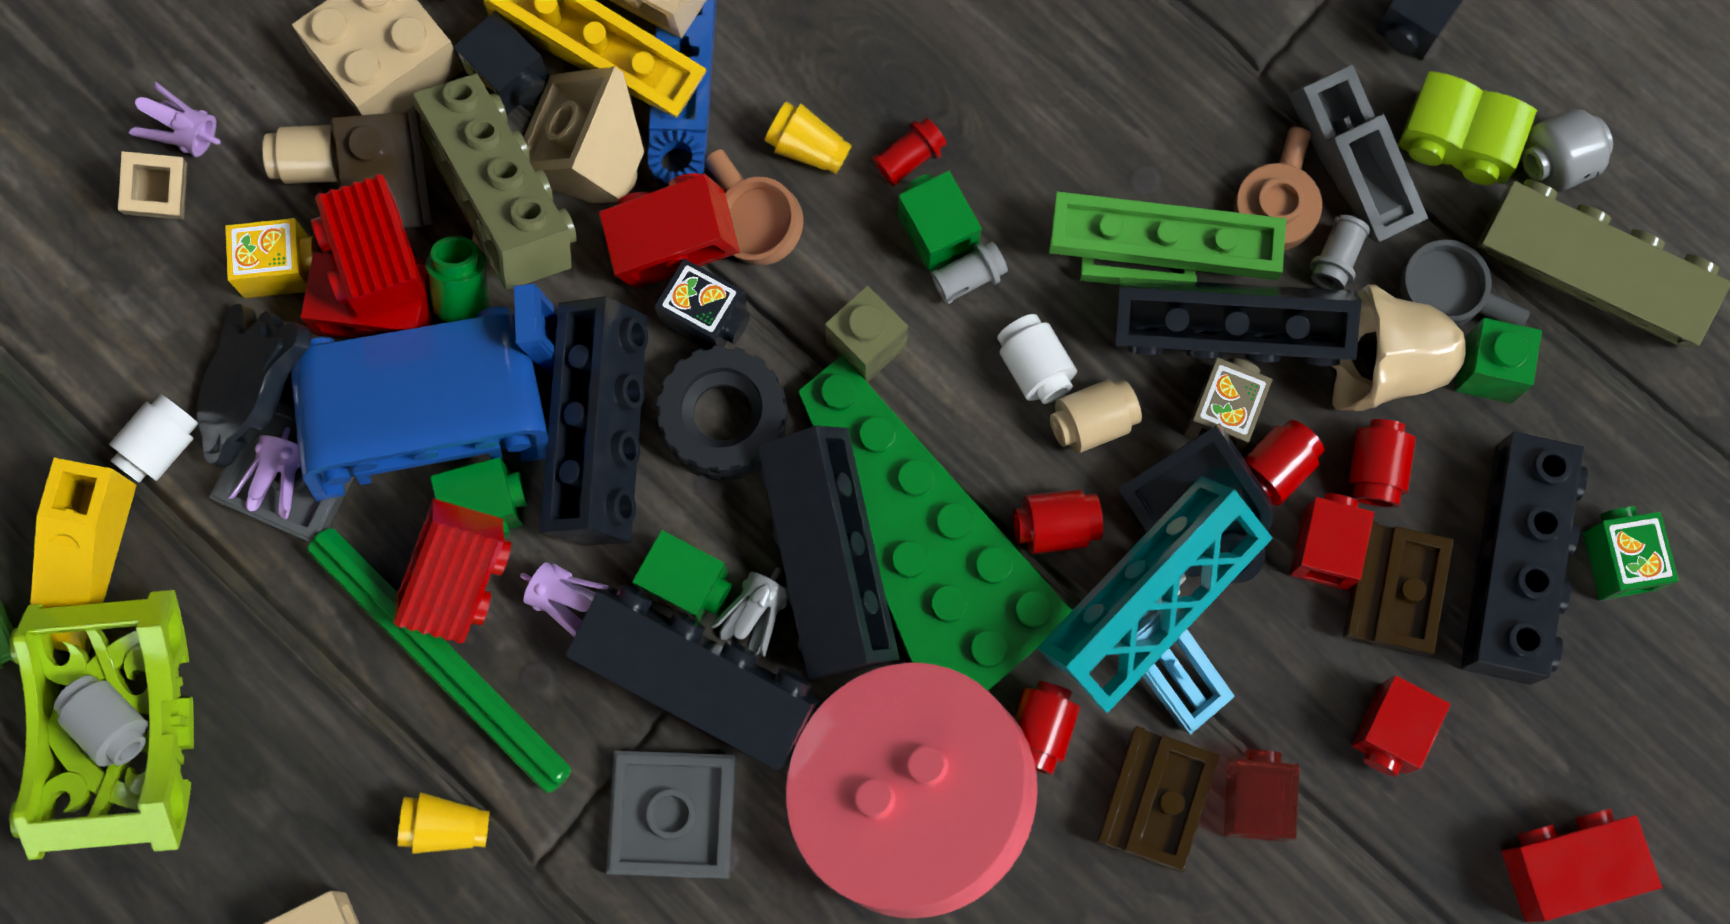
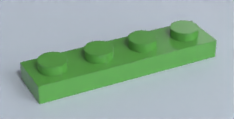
M1057 191L1054 201L1049 253L1278 280L1283 272L1287 218Z

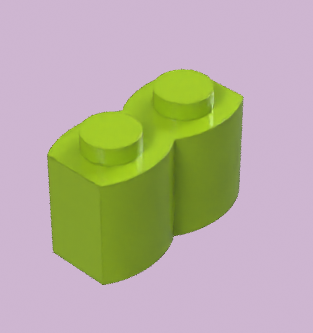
M1429 71L1418 90L1398 146L1408 151L1410 157L1421 164L1437 166L1441 163L1452 165L1462 171L1464 177L1473 183L1487 186L1495 183L1505 184L1516 170L1537 110L1514 97L1491 91H1483L1461 78Z

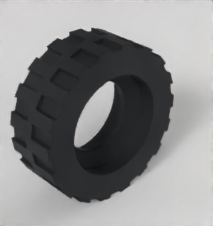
M724 345L713 346V349L705 351L699 349L692 352V356L688 359H681L674 365L675 370L671 375H666L662 383V394L658 395L657 399L659 427L667 448L671 450L673 457L680 465L685 464L688 466L691 473L698 476L701 474L709 476L710 480L721 481L722 478L736 480L743 478V475L751 471L755 473L760 470L762 463L758 445L784 437L786 433V400L783 388H781L779 378L774 370H769L765 366V361L759 356H751L746 353L745 349L738 347L727 349L724 348ZM719 386L732 387L742 392L748 399L752 410L751 420L746 430L738 437L727 441L708 438L698 429L694 420V409L698 399L706 391Z

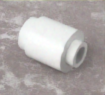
M1031 314L1017 319L1000 332L998 340L1002 348L999 353L1028 401L1040 399L1043 404H1048L1061 398L1072 389L1073 385L1070 380L1076 375L1077 369L1049 323H1042L1036 314Z
M160 394L152 404L146 401L109 443L110 446L118 451L110 461L139 483L147 474L157 481L194 439L189 434L195 429L198 422L164 395Z

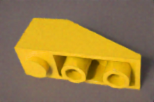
M53 458L37 513L30 605L42 604L44 608L104 603L137 486L135 483L112 468ZM86 631L51 634L54 649L69 652L63 643L68 642L81 647L89 655L92 643Z

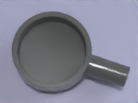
M1453 240L1430 242L1418 249L1402 270L1399 283L1401 298L1411 302L1429 304L1447 315L1457 326L1469 322L1477 313L1493 320L1524 326L1530 315L1529 310L1490 293L1492 282L1486 262L1478 252L1464 243Z

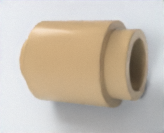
M331 125L279 127L277 133L265 134L263 139V160L266 173L270 179H281L284 184L339 182Z
M1105 380L1059 398L1055 402L1056 412L1050 415L1051 427L1059 444L1063 447L1069 445L1076 453L1084 452L1129 434L1131 426L1140 423L1142 419L1138 399L1132 387L1125 380L1113 383L1111 380Z

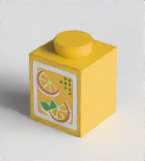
M295 218L225 226L228 281L244 298L306 292L313 252H319L316 239L309 237Z

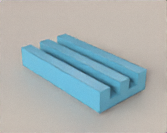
M1161 609L1153 610L1155 613L1149 619L1143 617L1138 621L1136 640L1149 639L1159 629ZM1186 630L1175 642L1210 689L1213 696L1208 700L1204 698L1170 649L1159 660L1196 711L1190 714L1155 664L1143 675V678L1180 729L1191 735L1235 696L1190 632Z

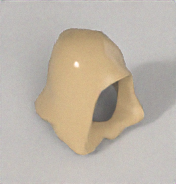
M1368 284L1357 292L1362 301L1358 342L1365 333L1376 332L1377 356L1373 380L1362 377L1352 360L1340 359V365L1332 366L1337 372L1332 404L1335 409L1341 411H1364L1394 399L1424 394L1449 384L1463 365L1466 354L1464 333L1456 323L1443 312L1429 304L1394 298L1377 285Z

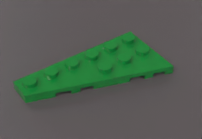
M841 355L798 391L799 399L811 427H843L849 430L888 610L893 623L897 627L911 663L933 664L955 670L976 681L989 691L1030 656L1072 610L847 359Z

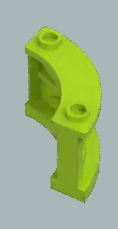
M175 590L150 592L148 599L52 608H44L42 604L28 605L18 627L13 629L10 636V652L13 661L20 666L26 708V751L23 777L17 801L13 802L9 815L10 829L13 836L20 838L28 860L43 859L46 851L151 842L153 851L179 849L191 791V782L188 779L183 780L180 772L181 764H184L182 750L194 749L193 697L181 698L180 686H183V678L179 677L178 667L180 663L189 662V655ZM137 626V631L125 635L112 644L109 643L101 630ZM86 631L96 656L91 660L86 651L81 647L63 642L70 652V660L66 665H58L51 634ZM124 668L126 677L135 681L137 674L145 672L148 686L145 692L140 695H134L128 688L121 669ZM95 676L98 681L109 682L137 712L149 715V730H147L144 736L146 740L145 745L140 751L148 755L147 767L144 773L138 774L136 769L129 767L125 775V782H123L122 778L130 761L122 765L111 764L105 772L59 725V714L54 709L55 701L60 695L59 684L68 686L81 677ZM61 763L69 772L61 774ZM67 792L70 795L71 801L63 812L74 813L82 809L90 801L93 793L97 795L87 817L54 820L58 797ZM113 803L126 808L140 810V812L107 815Z

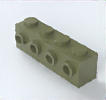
M477 73L413 93L420 137L505 290L507 291L513 289L514 286L525 285L571 269L570 243L576 242V231L572 219L565 208L557 210L554 205L551 186L542 169L534 170L531 166L529 151L524 137L519 130L511 132L507 125L506 111L497 93L489 94Z
M1526 179L1522 185L1514 181L1504 190L1474 249L1475 251L1683 349L1700 346L1730 288V281L1717 275L1720 268L1716 264L1691 254H1686L1685 258L1681 259L1663 250L1666 243L1648 232L1638 229H1632L1630 234L1609 225L1612 218L1594 207L1579 204L1577 209L1565 205L1555 200L1558 193L1554 189L1540 182Z

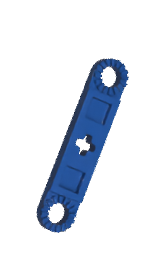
M706 0L682 39L659 26L656 27L657 39L680 52L681 46H690L692 54L696 56L689 58L707 69L706 74L677 119L651 106L649 149L647 154L648 164L653 178L664 188L669 186V182L680 175L689 173L701 175L705 172L717 0ZM673 149H684L691 153L692 163L689 164V168L686 167L684 169V172L678 171L675 174V172L671 171L669 173L661 165L664 155Z

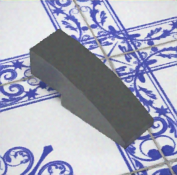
M1353 65L1333 71L1288 93L1303 128L1311 133L1310 141L1319 159L1355 217L1364 221L1369 226V236L1374 243L1381 242L1428 219L1385 115H1374Z

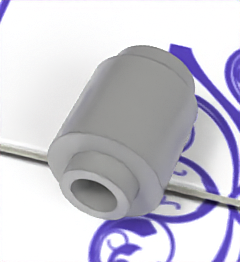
M92 675L84 676L68 685L57 697L54 709L59 714V725L98 766L125 764L143 749L146 741L144 736L148 730L147 721L109 682L98 681Z

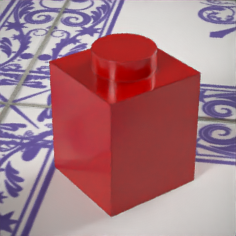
M1325 494L1323 498L1316 497L1303 510L1289 576L1347 591L1361 580L1375 512L1358 508L1359 502L1345 495Z
M1395 675L1380 683L1351 747L1366 754L1363 761L1368 766L1386 775L1397 777L1399 772L1408 774L1419 770L1424 764L1451 703Z

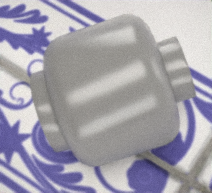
M1570 109L1531 127L1522 154L1524 169L1533 180L1545 184L1557 192L1565 191L1599 176L1605 171L1609 163L1610 154L1613 151L1612 134L1606 123L1598 116H1593L1585 110Z

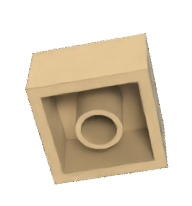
M326 0L292 24L309 54L358 116L404 113L414 106L413 93L444 84L463 71L451 41L417 0Z

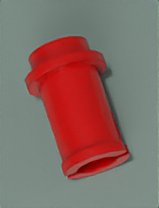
M925 118L920 123L913 120L909 124L910 131L879 155L876 154L872 158L876 168L890 185L894 187L898 185L900 180L930 157L934 159L941 157L940 149L946 146L947 142L940 130L929 118Z

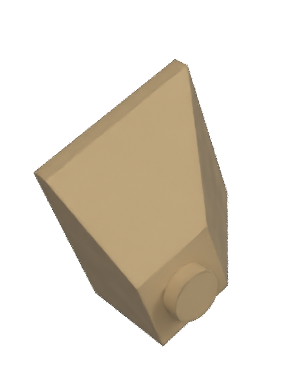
M614 66L550 75L524 136L531 166L534 170L542 169L551 190L588 203L617 202L634 187L637 180L636 170L644 153L624 73Z

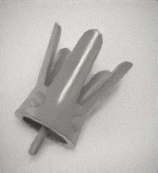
M780 568L774 570L770 579L755 572L749 573L748 579L742 583L743 590L741 594L710 626V628L719 626L729 616L719 631L720 639L727 640L733 635L737 639H743L755 625L748 649L757 655L761 652V655L765 657L776 616L780 609H784L787 606L788 598L785 588L775 582L781 572Z

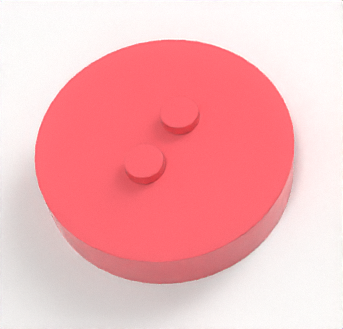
M902 663L877 668L858 676L835 691L823 702L803 729L791 757L786 786V806L791 831L799 851L815 874L829 887L871 911L898 918H926L946 914L966 906L988 892L1004 877L1020 855L1028 839L1037 804V775L1033 755L1021 728L1012 715L990 692L976 681L955 670L926 663Z

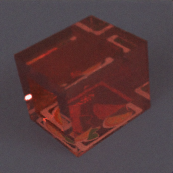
M1245 750V759H1236L1227 764L1224 837L1273 842L1295 840L1297 836L1300 764L1282 763V753L1268 750Z

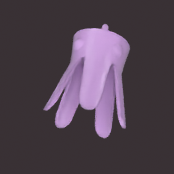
M155 82V88L171 102L163 100L161 103L145 97H139L135 100V105L140 111L167 125L174 132L134 127L129 131V134L177 145L182 152L191 153L196 157L201 156L211 142L217 145L220 144V140L214 137L216 119L213 115H209L204 110L196 111L191 109L157 82Z
M289 427L284 429L282 438L267 435L259 437V442L255 446V460L228 497L229 499L236 497L257 467L246 500V509L248 511L257 510L278 472H281L279 515L285 520L288 518L291 510L295 473L297 468L301 466L298 445L287 440L290 433Z
M548 562L542 564L533 577L525 573L520 574L522 579L529 582L524 594V603L532 606L536 611L543 610L547 612L573 637H575L582 620L566 606L582 612L588 611L596 595V592L580 585L597 589L609 588V585L572 577L570 572Z

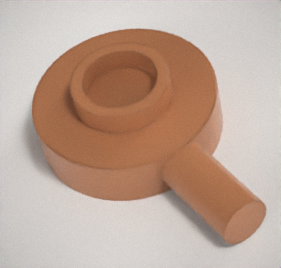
M1291 127L1289 129L1279 163L1261 166L1245 178L1236 194L1233 212L1287 218L1284 250L1292 249L1303 243L1313 232L1322 212L1320 191L1313 179L1301 170L1311 133L1301 127Z
M723 150L711 153L706 158L705 164L725 191L740 253L734 256L744 263L756 266L773 264L786 257L797 245L803 230V212L796 197L781 183L771 178L751 177L744 180Z

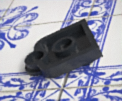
M1220 423L1118 488L1146 532L1157 523L1201 475L1234 489L1267 531H1269L1274 520V507L1270 497ZM1236 519L1222 532L1220 553L1232 552L1248 535ZM1265 547L1231 583L1237 584L1249 581L1259 573L1265 561ZM1190 566L1184 572L1185 576H1201L1202 566Z

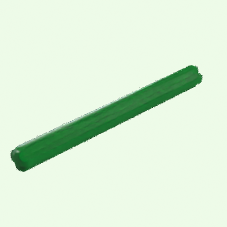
M328 528L320 531L310 542L307 550L324 570L543 792L550 794L562 786L572 772L571 767L441 636L433 637L430 633L422 634L418 630L410 631L407 627H397L394 624L397 591L335 529Z

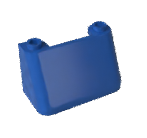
M493 307L478 312L476 318L338 342L327 337L313 338L307 351L291 369L302 475L304 482L316 501L346 496L344 483L350 481V478L356 476L360 485L372 483L371 475L488 453L490 459L498 457L503 459L501 448H507V451L510 452L519 451L521 463L546 459L548 434L533 361L516 344L515 314H511L509 308Z

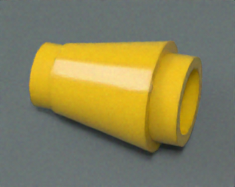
M785 102L781 107L764 140L776 147L775 154L825 171L827 169L835 175L838 173L852 147L850 143L844 141L840 135L803 104H800L797 108L788 102Z
M420 792L419 798L404 797L399 823L398 846L412 847V854L473 847L485 848L490 811L478 810V808L422 792Z

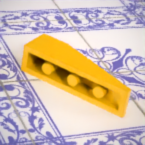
M483 0L489 16L496 10L523 38L582 70L615 66L624 73L630 95L676 119L707 72V69L595 0Z

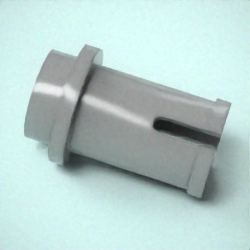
M1350 215L1335 217L1333 228L1321 255L1313 258L1310 265L1313 271L1311 279L1316 285L1323 289L1343 290L1345 285H1349L1354 281L1356 273L1353 270V266L1364 240L1370 232L1369 226L1364 221Z
M978 242L974 244L975 251L939 270L936 269L931 272L933 282L947 305L989 281L994 285L999 283L1000 276L1008 272L1005 260L994 242L986 245Z

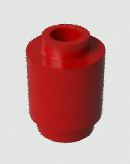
M1290 419L1284 426L1276 425L1246 455L1244 460L1270 497L1273 505L1280 506L1319 466L1318 458L1324 452V446L1316 434L1307 426L1297 420Z
M1371 419L1369 427H1362L1356 430L1348 485L1354 488L1352 498L1356 499L1359 503L1375 507L1397 508L1400 507L1401 495L1408 493L1416 437L1405 432L1406 425L1404 423L1389 419Z
M1081 489L1025 495L1022 500V508H1014L1013 526L1017 543H1026L1029 552L1037 554L1087 548L1090 541L1101 540L1103 536V516L1098 496L1095 493L1084 495Z
M1038 681L1036 689L1023 688L1014 719L1029 744L1036 772L1053 775L1057 762H1064L1081 707L1070 701L1073 693L1071 690L1046 681Z

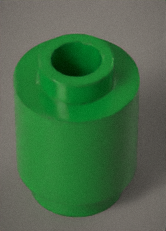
M451 236L436 242L432 246L430 255L426 260L431 306L434 314L447 322L476 318V314L488 309L490 304L486 263L483 253L472 240L466 237Z

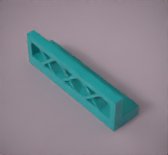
M1201 475L1037 649L1052 665L1071 676L1098 708L1108 713L1272 540V536L1234 489ZM1236 519L1248 535L1232 552L1220 553L1222 532ZM1190 566H1202L1200 586L1190 596H1178L1180 577ZM1161 609L1159 629L1149 639L1136 640L1138 621L1148 610ZM1119 654L1118 672L1101 688L1089 673L1106 655Z

